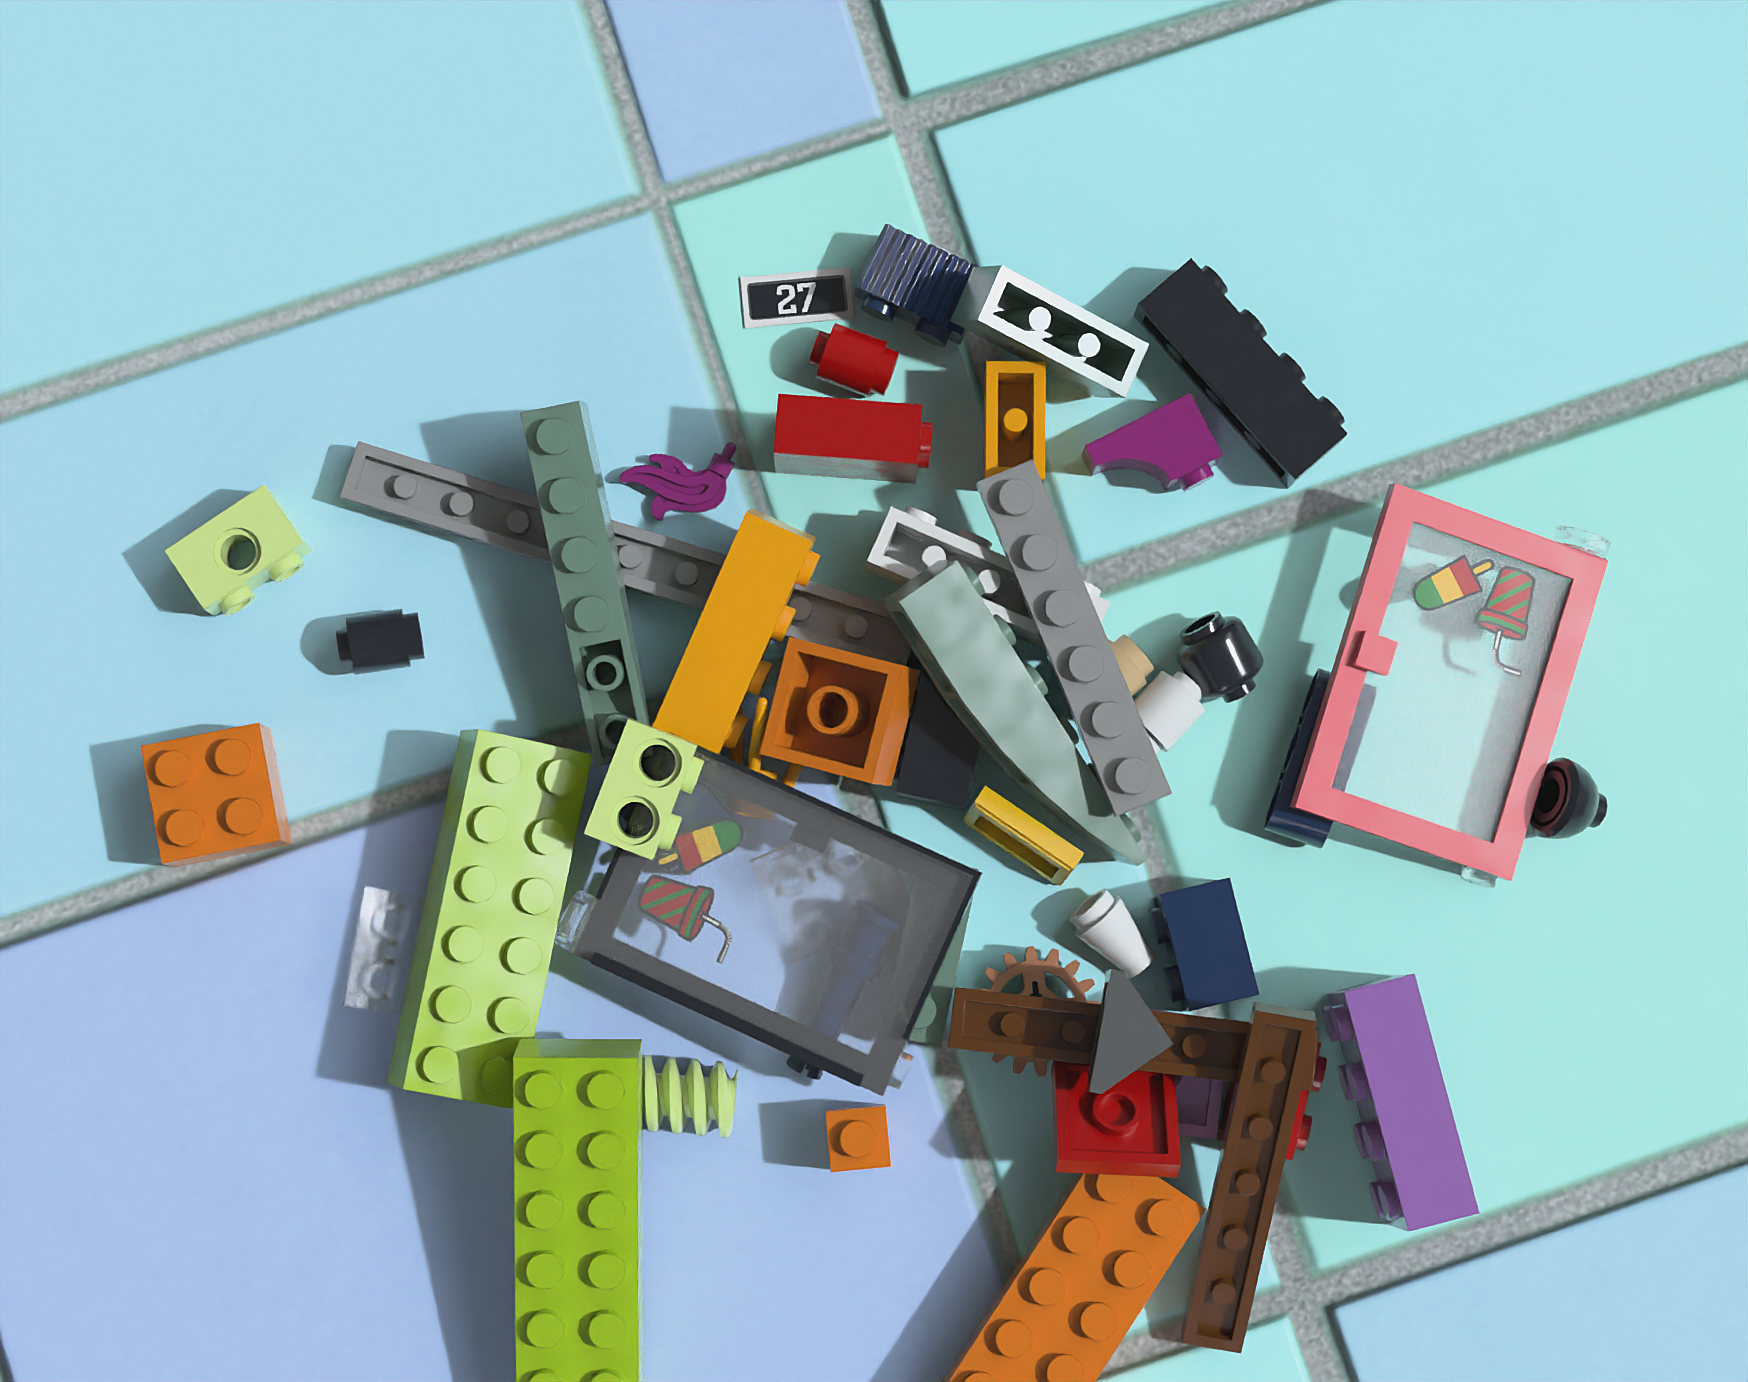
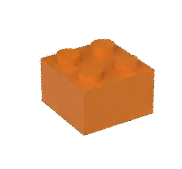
M789 637L759 754L871 784L891 786L921 670Z
M254 723L141 746L161 864L180 867L292 845L272 730L261 723Z

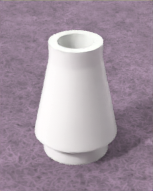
M1102 889L1088 898L1070 917V921L1077 928L1075 936L1124 971L1129 979L1142 972L1156 956L1147 946L1121 897H1112L1106 889Z

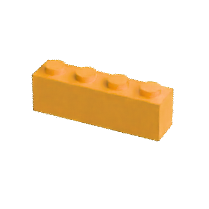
M751 508L745 513L652 727L678 735L718 754L722 753L724 746L732 750L736 749L749 720L748 717L739 714L748 692L759 696L773 665L763 660L772 638L783 642L797 611L787 606L795 585L798 584L807 588L821 555L811 551L817 537Z

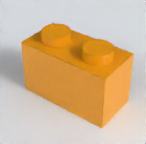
M986 361L983 374V479L1033 459L1041 481L1044 484L1046 362Z

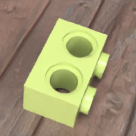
M629 718L583 834L650 860L654 859L658 847L670 851L682 821V817L672 814L680 791L692 795L704 764V760L694 757L698 744ZM663 745L672 751L675 756L676 766L670 777L656 780L644 773L641 766V757L649 746ZM640 802L651 810L653 826L647 834L632 836L622 829L619 823V814L625 804Z

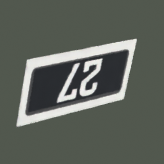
M850 267L740 277L745 328L855 318Z

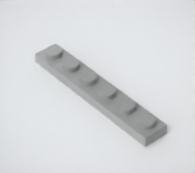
M1033 459L978 481L976 484L978 492L1114 818L1171 795V788Z

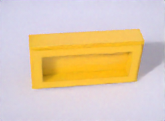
M986 785L963 818L965 824L1056 886L1063 884L1084 855V852Z

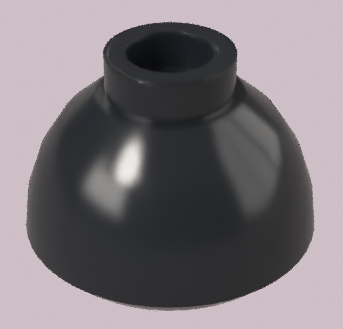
M1564 757L1553 759L1547 764L1529 822L1531 829L1537 836L1542 838H1570L1583 832L1587 827L1595 828L1602 823L1607 813V799L1598 792L1596 782L1580 764Z

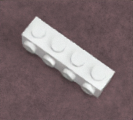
M906 506L903 512L890 507L867 559V571L903 586L938 560L958 561L960 565L966 564L980 579L985 593L980 597L992 616L997 614L1002 617L1014 635L1043 647L1006 556L990 550L993 545L990 541L969 531L960 530L959 534L956 535L937 527L938 519L919 509ZM1084 581L1102 623L1111 602L1099 597L1101 594L1100 589Z

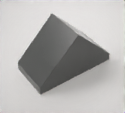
M1114 969L1106 971L1085 1091L1099 1094L1104 1093L1173 1045V1042L1124 971Z

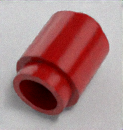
M835 323L831 333L819 331L811 352L809 364L818 367L816 379L869 397L871 392L885 396L900 352L887 348L888 341Z

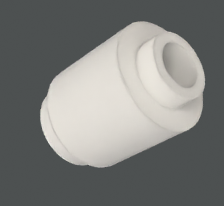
M1161 671L1134 700L1156 755L1161 750L1167 753L1205 712L1204 707L1199 702L1202 698L1200 687L1181 671H1177L1173 677Z

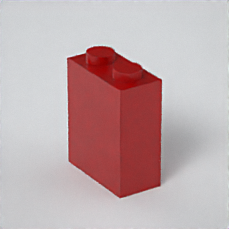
M778 394L773 452L776 473L916 484L917 468H929L933 423L921 422V404Z

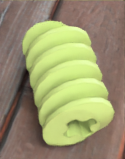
M644 1055L642 1059V1114H644L648 1130L650 1132H657L664 1117L668 1116L672 1132L674 1134H681L688 1118H692L696 1134L698 1136H705L712 1120H716L720 1136L722 1138H729L734 1123L738 1068L733 1079L727 1078L723 1061L717 1060L709 1077H704L699 1059L693 1058L685 1075H680L675 1057L669 1056L661 1073H656L651 1055Z

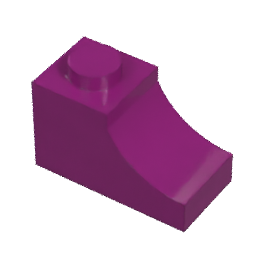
M1191 393L1085 445L1081 454L1091 476L1113 469H1132L1153 476L1160 481L1165 491L1180 484L1183 492L1189 491L1213 478L1215 475L1211 467L1217 465L1223 456Z

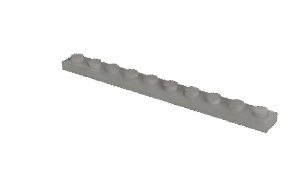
M358 441L340 494L344 501L552 565L538 496ZM612 520L625 588L703 611L727 555ZM812 581L809 582L807 588L798 584L795 585L787 606L797 611L785 638L789 639V637L903 666L907 665L912 648L883 603Z

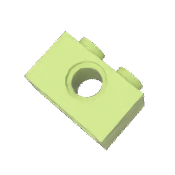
M263 484L164 551L202 608L215 617L222 611L225 616H230L245 608L256 597L252 591L270 579H273L275 583H279L293 576L303 568L305 563L302 558L312 552V549L275 494ZM241 542H253L256 548V556L253 563L242 570L232 569L229 564V555L233 547Z

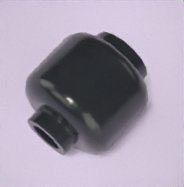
M1215 611L1193 621L1180 632L1179 636L1182 641L1176 649V659L1184 674L1200 687L1202 698L1215 699L1222 697L1225 703H1231L1244 697L1256 687L1253 678L1262 668L1264 660L1260 650L1239 617H1222L1220 611Z

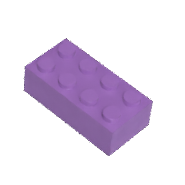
M1415 973L1396 975L1327 993L1330 1006L1322 1007L1323 1020L1330 1041H1339L1346 1064L1337 1067L1338 1076L1346 1100L1355 1099L1361 1122L1353 1124V1131L1362 1159L1370 1158L1373 1164L1377 1181L1369 1183V1191L1378 1218L1386 1217L1390 1226L1410 1232L1479 1214V1208Z

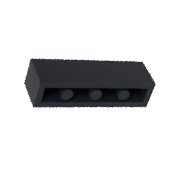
M1190 258L1138 303L1133 316L1288 489L1335 449L1348 435L1342 427L1345 419L1328 398L1321 396L1317 399L1303 384V381L1306 379L1305 373L1291 356L1285 352L1278 356L1263 339L1267 336V332L1256 316L1247 309L1239 312L1225 296L1228 288L1221 277L1211 267L1205 265L1200 268Z

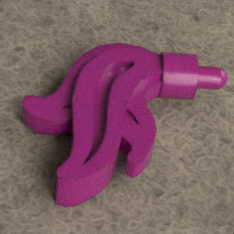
M728 442L721 454L714 453L707 469L698 472L688 469L676 457L666 454H652L649 456V460L653 463L658 462L662 469L650 465L634 466L621 474L620 481L624 484L636 483L643 485L658 494L653 499L651 511L654 518L659 521H663L666 512L671 510L692 513L707 512L716 509L725 499L727 479L735 466L731 459L737 447L735 443Z

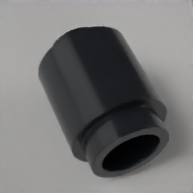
M401 608L346 616L347 628L336 630L341 665L352 664L355 675L411 667L412 660L425 659L418 612L403 614Z

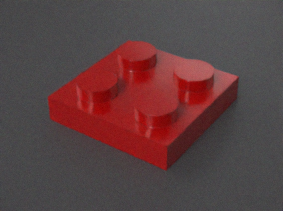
M1053 1060L1051 1080L1055 1172L1177 1178L1181 1167L1175 1075L1135 1070L1107 1091L1099 1094L1085 1091L1089 1071L1088 1064Z

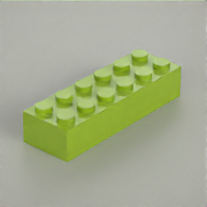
M481 729L460 731L387 1084L404 1090L513 1109V1056L520 1038L534 1039L592 754Z
M520 1038L513 1056L516 1382H643L642 1039Z

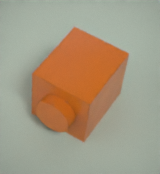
M885 1104L825 1110L831 1172L891 1167Z

